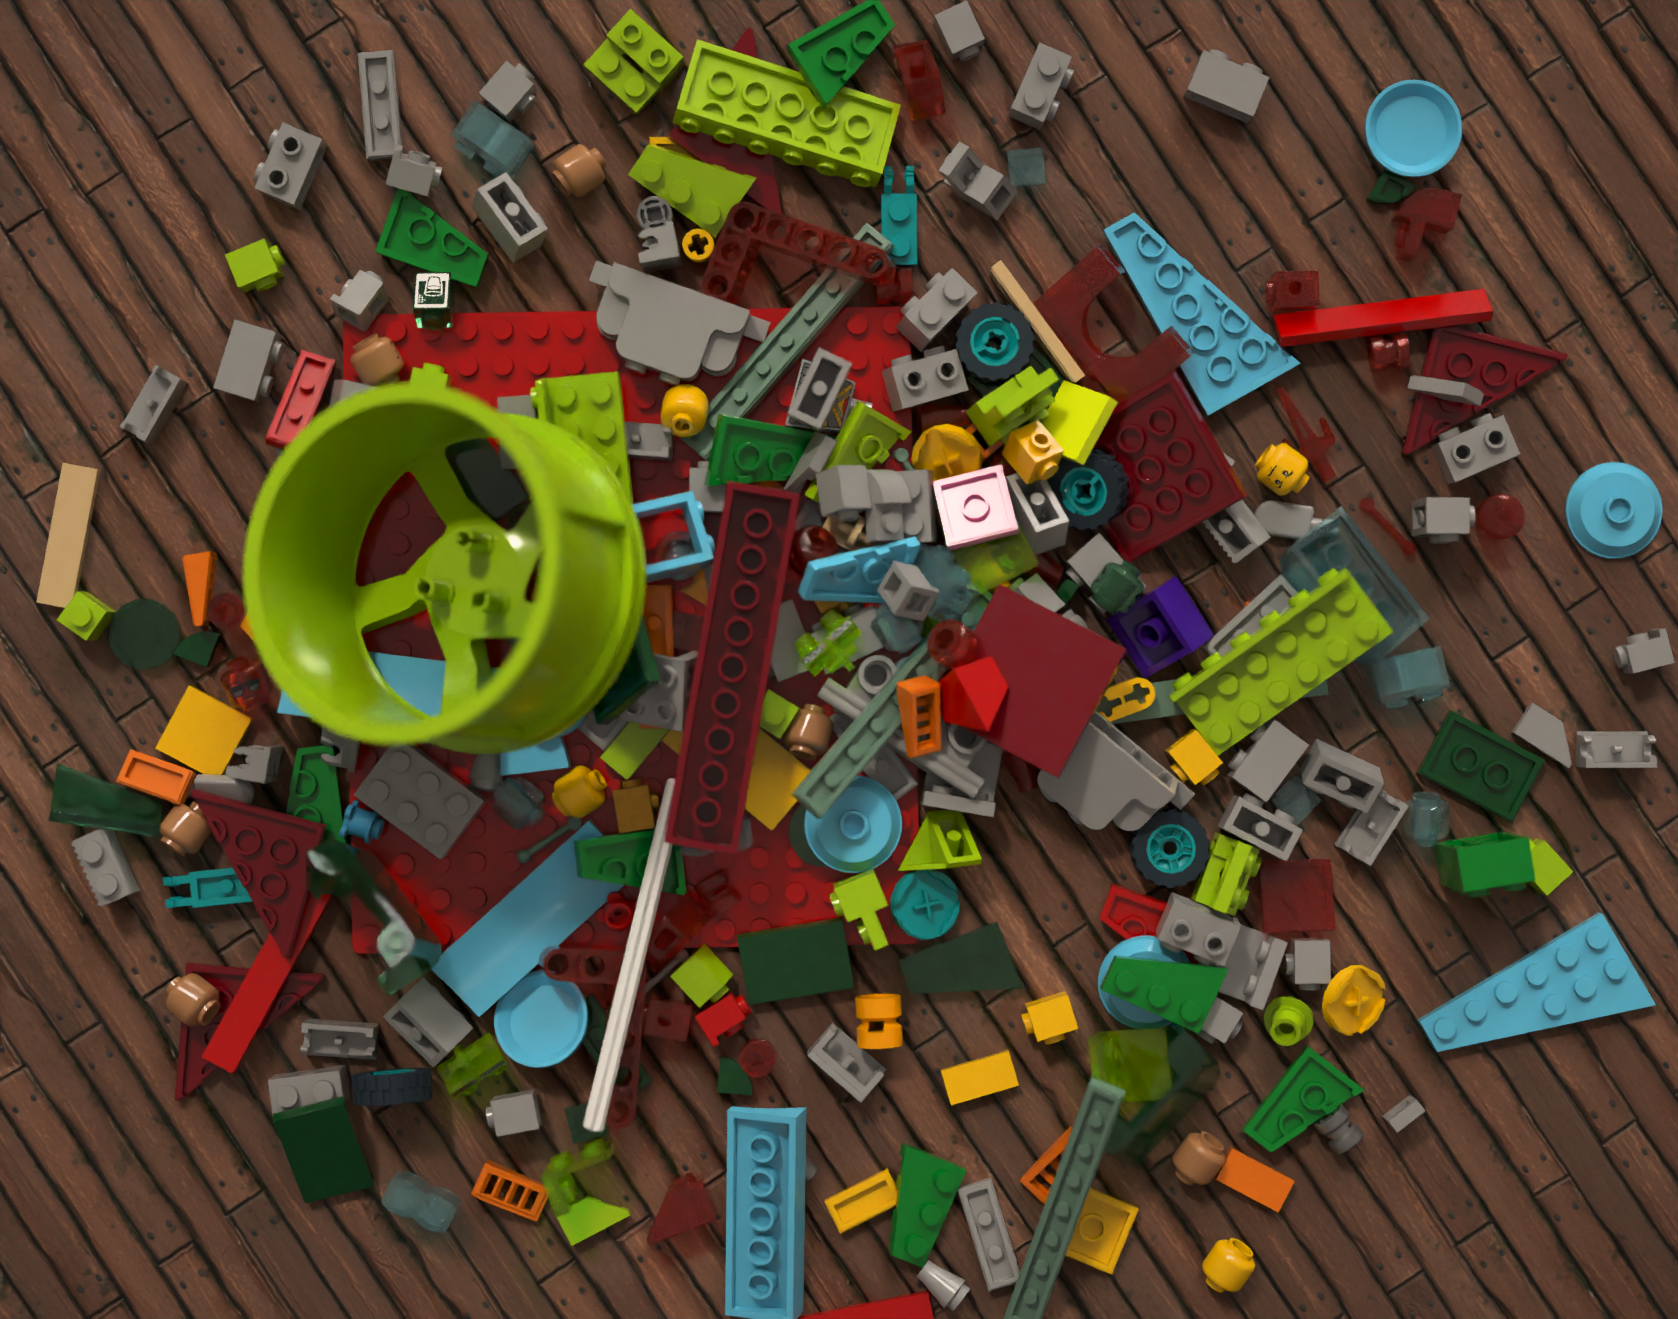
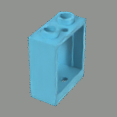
M693 491L633 504L637 518L681 508L695 551L693 555L647 565L646 583L706 569L712 562L715 555V545L712 537L706 535L703 525L705 519L704 510L701 502L695 500Z

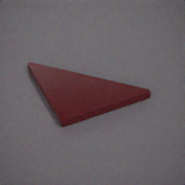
M748 27L732 51L757 58L753 30ZM675 125L667 138L698 161L722 166L726 170L742 175L747 174L756 177L757 179L745 196L774 218L779 219L782 211L773 155L756 154L746 146L736 143L725 144L717 141L714 136L702 132L690 133L680 128L679 125Z
M1457 326L1432 328L1420 376L1467 383L1482 391L1484 396L1481 406L1452 402L1416 391L1401 455H1409L1437 438L1438 435L1452 429L1540 376L1542 373L1566 360L1568 354Z
M192 789L191 795L193 799L196 800L215 838L222 846L236 875L256 906L257 912L268 931L272 934L281 950L282 956L288 959L291 958L328 825L202 790Z
M201 963L186 964L185 976L196 973L218 989L221 1006L217 1015L206 1025L202 1026L200 1024L190 1027L181 1021L175 1101L182 1100L220 1068L201 1056L249 972L250 967ZM291 971L256 1037L325 979V974Z

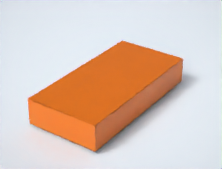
M130 749L116 782L167 802L182 805L187 799L197 774L186 768Z
M1230 1146L1225 1156L1226 1161L1214 1178L1279 1213L1295 1181Z

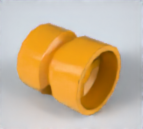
M880 993L855 996L856 1018L861 1020V1024L856 1027L857 1048L887 1049L903 1046L902 1025L896 1021L901 1016V995ZM874 1021H884V1027H875Z

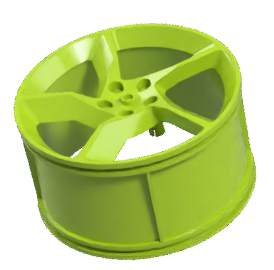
M421 383L391 384L355 394L320 414L295 437L275 463L262 487L248 528L243 569L244 597L251 631L266 667L288 698L304 713L320 724L340 734L376 743L405 744L425 741L453 751L471 754H501L538 745L565 731L586 715L615 681L628 658L642 617L646 590L645 550L636 513L623 485L602 457L580 438L544 420L525 415L497 412L483 402L456 390ZM498 438L509 450L521 468L534 498L514 529L510 531L502 529L467 498L445 456L447 446L471 439ZM411 472L447 527L446 532L405 574L365 586H358L355 580L357 561L369 522L381 500L393 484L404 473ZM542 549V571L536 602L527 600L524 597V593ZM426 608L428 609L436 636L446 658L441 712L438 716L432 717L413 707L388 685L370 658L362 634L420 613ZM484 638H521L514 653L504 667L490 681V664Z

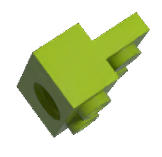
M630 9L606 35L607 39L583 65L584 68L638 115L659 91L662 92L685 67L684 57ZM628 56V57H629L632 61H634L644 72L641 74L636 68H634V67H633L626 59H624V58H626V57Z
M1029 366L976 402L966 413L990 447L1000 440L1006 445L1010 432L1019 429L1027 421L1029 423L1037 420L1041 421L1049 415L1046 408L1056 401L1049 387L1058 381L1059 378L1051 367L1038 376L1033 367Z
M1215 832L1208 850L1210 857L1205 863L1206 868L1203 872L1199 873L1190 898L1212 909L1235 916L1237 909L1242 911L1247 902L1249 890L1245 888L1249 877H1255L1262 861V857L1258 856L1260 849Z
M874 869L857 873L833 883L835 892L829 895L837 916L845 915L847 922L861 917L862 920L856 923L864 944L872 942L875 950L887 946V938L875 911L888 906Z

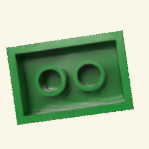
M1502 831L1433 843L1440 885L1452 889V892H1459L1460 895L1467 894L1468 897L1485 896L1490 894L1489 888L1494 887L1495 889L1503 888V891L1521 890L1526 888L1525 882L1536 881L1529 837Z

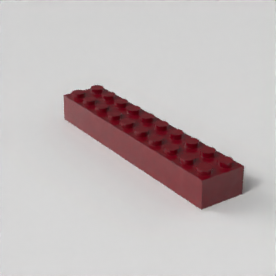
M732 481L727 483L664 839L665 843L737 855L800 499L799 493Z

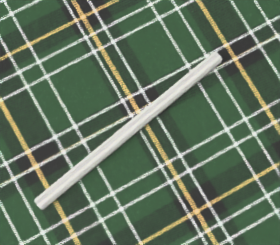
M669 778L666 782L583 1126L587 1130L602 1132L605 1126L673 844L665 843L664 839L675 778Z

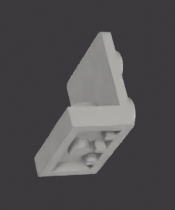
M692 651L679 657L653 654L660 681L620 714V719L684 731L698 651Z
M986 742L983 748L976 752L967 766V769L985 780L974 798H971L956 787L946 786L926 773L921 804L994 817L996 805L994 796L1003 749Z
M1240 924L1241 929L1224 965L1229 970L1218 992L1264 1010L1288 943L1280 938ZM1197 961V965H1206ZM1216 962L1214 963L1215 966H1223Z

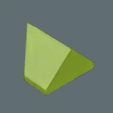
M948 809L927 812L926 818L898 871L947 869L981 864L982 858L963 813Z

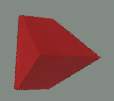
M992 656L956 667L938 682L940 683L941 715L945 723L989 731L1009 688Z

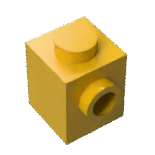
M1037 420L1010 432L1002 455L1028 485L1039 479L1047 480L1052 477L1058 470V463L1064 450L1042 423Z
M1196 729L1189 730L1164 751L1174 763L1170 766V769L1182 783L1188 780L1192 785L1200 782L1204 786L1220 773L1216 768L1223 763Z
M1065 991L1025 1003L1027 1013L1021 1014L1027 1035L1034 1033L1038 1042L1044 1040L1045 1044L1056 1043L1066 1038L1064 1033L1079 1029L1068 994Z

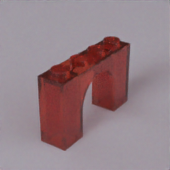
M1101 244L1033 304L1047 324L1053 326L1061 336L1058 339L1069 354L1076 353L1084 364L1081 365L1084 373L1094 382L1099 380L1107 390L1104 392V395L1116 400L1118 405L1172 373L1195 352L1173 326L1166 329L1141 352L1132 356H1112L1103 352L1095 345L1087 329V314L1090 305L1103 290L1125 272L1105 246Z

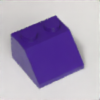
M1174 576L1127 605H1133L1131 609L1125 610L1126 607H1124L1115 615L1106 619L1123 647L1128 650L1127 653L1144 679L1190 654L1214 636L1177 576Z

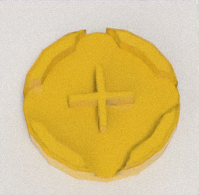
M943 424L934 425L921 434L913 447L911 460L916 470H932L934 481L981 470L983 454L981 446L972 434L961 427Z
M1351 965L1341 970L1330 981L1324 992L1322 1011L1329 1027L1346 1036H1353V1033L1367 1031L1378 1020L1384 1009L1385 999L1382 996L1383 990L1386 991L1381 976L1363 965Z

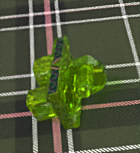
M831 609L819 622L829 633L818 643L808 632L794 643L802 657L800 661L814 677L825 667L832 674L842 664L849 672L855 667L848 659L858 651V648L852 642L862 632L848 616L844 618Z
M489 1032L465 1049L459 1044L453 1048L455 1055L436 1067L449 1095L454 1099L460 1094L467 1096L475 1091L478 1082L487 1076H497L505 1071L507 1061L494 1036Z

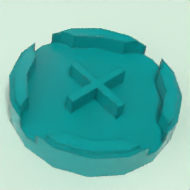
M934 869L913 870L905 874L894 886L890 897V912L893 920L904 934L916 939L927 940L946 934L956 923L960 912L958 890L955 883L944 873Z

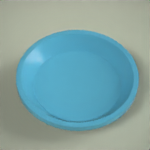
M1423 80L1400 81L1384 89L1372 102L1365 119V139L1372 156L1386 170L1404 177H1422L1444 167L1456 153L1462 137L1461 115L1454 100L1439 86Z
M1608 462L1586 470L1575 480L1567 495L1565 517L1571 535L1582 548L1603 558H1623L1641 551L1653 540L1662 520V501L1656 485L1643 471L1626 463Z
M857 776L821 819H816L806 810L805 834L813 853L827 866L846 873L866 872L885 862L896 849L902 831L901 812L893 795L882 784L868 777Z
M1136 936L1120 942L1106 955L1099 969L1098 991L1104 1007L1117 1021L1135 1029H1158L1173 1022L1101 990L1100 986L1114 955L1190 963L1182 950L1180 953L1166 949L1160 944L1161 940H1158L1156 936Z
M548 970L527 973L497 1003L494 1016V1029L497 1040L503 1051L511 1059L524 1066L547 1068L560 1064L579 1048L586 1035L589 1022L587 1002L580 988L571 979L560 973Z

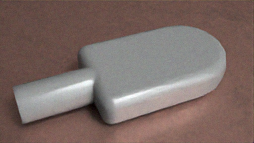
M1269 500L1261 503L1254 513V516L1267 533L1274 537L1308 541L1311 532L1337 536L1339 530V522L1313 518L1314 509L1311 506Z
M198 774L187 797L193 798L191 795L192 789H198L250 804L254 798L255 790L248 780L226 777L225 775Z

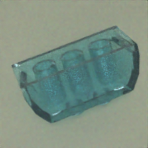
M1342 506L1335 509L1286 549L1280 560L1281 574L1297 592L1305 589L1309 593L1319 586L1316 580L1332 568H1335L1337 572L1344 567L1348 569L1393 629L1392 634L1355 659V661L1360 663L1374 664L1379 662L1430 619Z

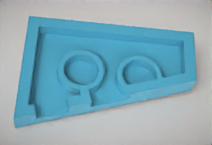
M911 537L809 561L798 592L803 600L886 603L877 589L893 561L913 565L921 544L916 537Z

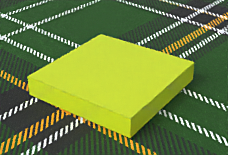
M1064 380L1054 397L1056 401L1047 410L1049 415L1042 419L1041 423L1064 450L1061 457L1084 465L1118 402L1110 396Z

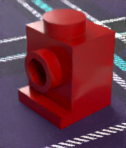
M730 991L714 1004L711 1003L696 1012L695 1018L712 1046L715 1047L720 1044L721 1039L719 1035L724 1033L727 1038L744 1027L742 1021L753 1012L742 994L736 997L733 991Z

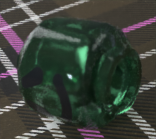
M1126 560L1121 565L1116 562H1107L1091 583V590L1094 593L1092 600L1113 615L1117 611L1127 613L1144 591V585L1138 578L1142 572Z

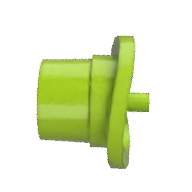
M1289 996L1273 999L1267 1005L1264 1014V1024L1269 1035L1277 1044L1282 1046H1291L1304 1039L1311 1032L1314 1023L1313 1012L1309 1006L1303 1001Z

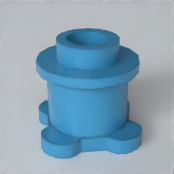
M354 800L352 805L349 804L346 808L339 837L345 839L349 834L362 838L366 844H370L373 839L378 840L380 838L385 819L380 818V814L376 811L372 812L359 808L360 802Z

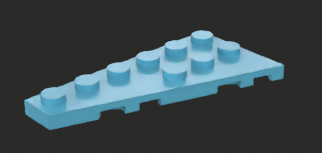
M1135 212L1102 231L1206 417L1301 364L1292 355L1290 356L1268 333L1262 331L1251 321L1249 316L1212 282L1206 280L1197 272L1189 261L1175 252Z
M1598 912L1417 1019L1433 1049L1440 1052L1650 1007L1656 1004L1603 913Z

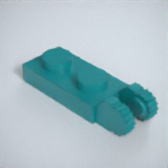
M884 166L883 194H881V234L893 243L895 248L881 263V266H917V194H914V166H906L904 171L906 194H892L894 172L892 166Z
M233 867L192 871L187 875L163 877L164 886L174 887L190 883L191 890L190 897L176 896L165 900L166 908L191 905L192 908L252 902L251 897L243 887Z

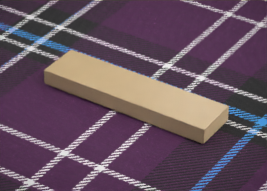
M1000 260L990 268L989 276L1010 305L1016 311H1021L1025 315L1024 318L1032 326L1034 338L1064 379L1076 384L1085 374Z
M62 463L36 603L65 608L78 591L101 470Z

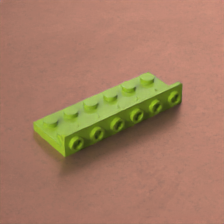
M697 39L672 122L690 133L702 132L714 136L717 141L725 144L736 143L743 145L756 154H771L782 158L784 162L791 165H805L815 168L820 174L825 176L837 175L850 179L853 184L860 187H876L883 174L901 105L843 86L830 103L823 108L801 72Z
M620 371L536 380V387L531 388V403L533 409H538L539 419L567 430L595 450L611 467L633 505Z
M1346 567L1339 572L1335 568L1327 571L1316 580L1319 586L1309 593L1305 589L1299 591L1287 601L1290 607L1280 614L1273 610L1258 622L1261 628L1251 635L1247 631L1242 632L1229 642L1232 648L1221 656L1218 652L1213 653L1200 663L1203 668L1194 676L1187 672L1171 684L1174 690L1171 691L1168 698L1172 703L1177 702L1217 756L1393 633L1391 626Z

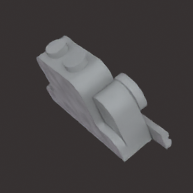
M596 261L589 279L590 282L606 287L597 311V326L605 338L616 341L617 351L621 358L626 361L624 367L641 374H645L646 369L660 374L659 380L674 386L679 385L680 381L691 382L695 380L701 369L708 375L715 377L728 374L736 364L737 352L743 336L763 342L771 322L751 316L748 309L615 262L613 266Z
M882 655L870 656L860 664L845 688L828 677L817 696L830 704L833 712L852 723L908 657L893 663L889 658ZM924 706L917 707V711L924 709ZM941 717V751L909 758L906 753L902 724L885 743L894 752L948 787L958 788L971 798L976 796L985 781L967 769V766L976 752L983 748L986 740L958 725L945 723L943 717ZM927 721L918 722L917 726L927 724ZM929 734L918 736L917 741L928 739Z
M1095 711L1061 777L1057 778L1040 769L1037 778L1042 794L1049 801L1058 802L1063 806L1071 819L1077 824L1085 825L1094 830L1104 828L1112 819L1123 830H1138L1169 801L1181 810L1195 795L1191 789L1097 711Z

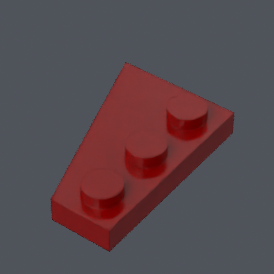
M1111 883L1099 918L1125 939L1144 935L1157 937L1155 930L1167 903ZM1181 949L1188 957L1190 963L1197 964L1193 953Z

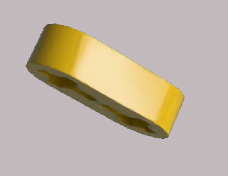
M1139 677L1110 686L1104 694L1106 700L1112 701L1119 698L1120 704L1112 706L1110 708L1111 714L1108 716L1102 711L1098 713L1109 722L1146 709L1151 706L1155 699V688L1147 679ZM1137 683L1140 688H1147L1148 693L1143 695L1144 702L1139 703L1137 699L1125 701L1123 697L1134 691L1133 685Z

